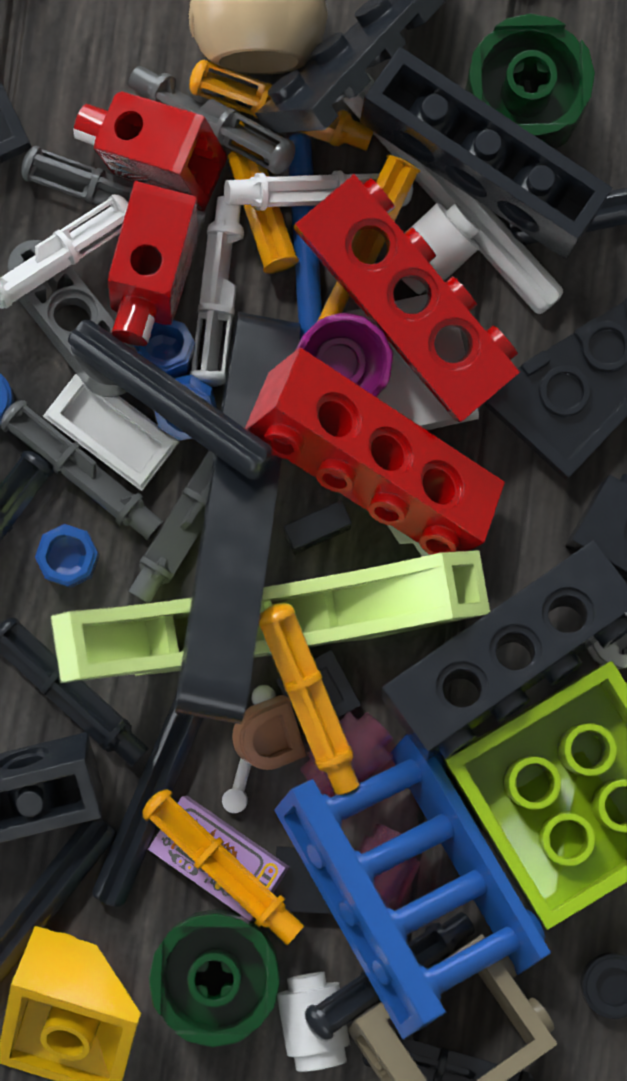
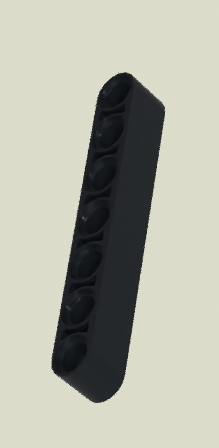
M238 312L232 338L221 412L244 428L246 427L268 373L297 350L300 323ZM214 454L174 711L177 714L241 724L243 721L250 687L282 458L273 455L274 461L271 467L265 471L261 478L249 479Z

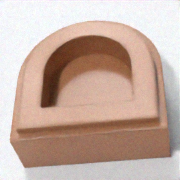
M278 695L249 707L245 710L242 723H235L232 740L235 751L242 760L256 768L272 770L307 756L290 700L284 695Z

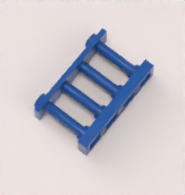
M407 734L389 753L395 766L359 783L356 789L330 798L326 794H321L315 781L311 779L291 789L274 809L402 1039L421 1030L445 1013L440 1003V993L507 956L511 959L516 974L519 975L551 953L544 942L545 934L541 923L531 911L523 906L448 778L446 765L441 753L439 752L426 761ZM409 788L428 821L363 854L359 851H354L341 829L342 821ZM441 843L460 877L396 911L386 908L373 885L374 877ZM474 899L493 934L428 970L423 966H419L406 943L407 935Z

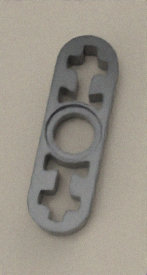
M29 240L14 248L8 259V272L35 256V246L43 241ZM68 266L47 280L48 285L54 292L47 301V288L43 283L18 299L90 391L103 397H116L127 392L72 353L71 345L68 343V337L71 332L58 326L54 319L56 313L61 308L74 305L83 308L89 314L91 321L110 334L115 321L71 266ZM126 344L127 346L136 351L134 345Z

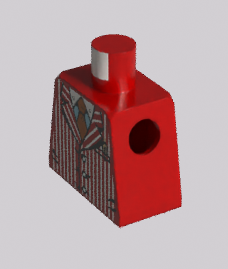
M121 91L114 95L108 111L90 104L83 105L77 114L74 124V137L94 145V150L112 174L132 182L138 181L196 196L197 209L205 212L228 158L205 116Z
M138 181L134 182L108 277L111 309L117 312L111 334L123 343L134 346H146L154 322L171 325L174 320L198 244L196 196Z

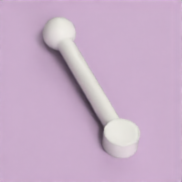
M261 685L254 689L251 699L253 704L256 705L276 697V694L271 687ZM241 758L233 787L227 790L222 797L223 807L230 813H239L248 804V797L244 790L251 764Z

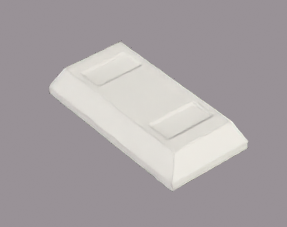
M77 374L74 375L43 415L45 419L141 491H143L179 444L176 438L161 430L156 423L120 396L103 397L90 391Z

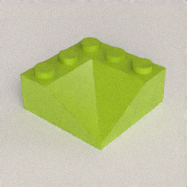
M613 661L600 664L480 736L447 760L444 758L443 760L448 773L473 815L547 930L627 882V684Z

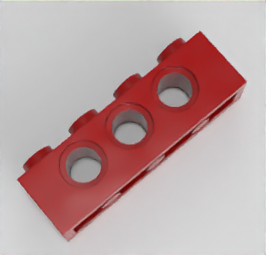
M353 174L295 223L293 229L370 321L384 331L387 341L454 421L462 422L520 373L511 362L518 353L496 326L493 325L485 331L470 313L477 306V303L465 287L453 276L445 282L429 264L436 257V254L424 238L413 227L404 233L389 216L388 213L395 208V205L384 190L372 178L363 184ZM364 229H372L384 237L387 251L381 262L365 264L355 257L352 251V239L357 232ZM400 279H417L426 288L427 302L419 313H405L395 304L393 291ZM445 326L457 327L467 338V351L463 358L455 363L444 361L435 350L436 335Z
M301 347L268 373L245 429L270 445L273 455L287 459L314 476L323 487L341 493L366 509L376 521L394 527L419 543L421 548L430 555L445 552L471 551L485 542L505 482Z

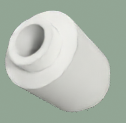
M436 203L412 226L436 254V257L429 264L444 281L479 250V245L473 237L480 232V229L472 218L456 203L448 210L440 203ZM402 279L419 295L426 290L424 285L417 279Z
M325 972L308 973L288 978L289 990L277 993V1000L287 1056L294 1057L296 1071L326 1069L347 1062L344 1048L350 1045L347 1024L333 1033L331 1040L322 1041L313 1035L305 1021L306 1008L311 1004L317 1005L338 991L340 983H326Z

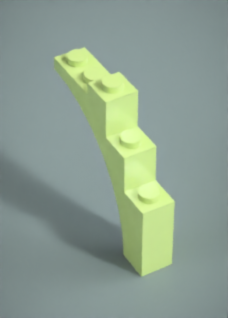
M480 551L438 553L342 574L264 587L260 610L261 614L265 609L276 604L286 603L292 605L309 648L330 643L373 639L484 616L490 612ZM192 598L106 609L73 611L51 616L61 682L180 671ZM258 625L254 657L272 656L263 632Z

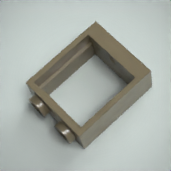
M480 935L450 957L483 940L484 936ZM509 956L483 969L478 974L527 1045L477 1081H506L557 1045V1042L550 1034L554 1030V1025L547 1011L535 998L527 1000L513 980L517 974ZM380 1003L358 1018L348 1028L349 1034L381 1081H427L387 1022L391 1018L383 1003Z

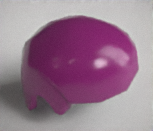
M350 313L329 315L317 321L302 336L297 346V349L301 347L375 397L387 387L390 381L393 352L384 331L364 316Z

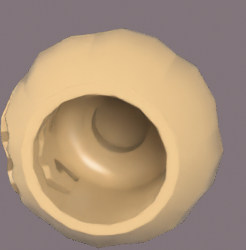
M191 0L189 27L191 35L195 38L200 51L211 63L241 74H280L301 68L312 57V51L322 42L328 13L325 0Z

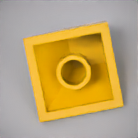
M38 926L34 927L10 988L0 1038V1064L54 1081H123L141 1013L96 944L79 940L67 933H57Z

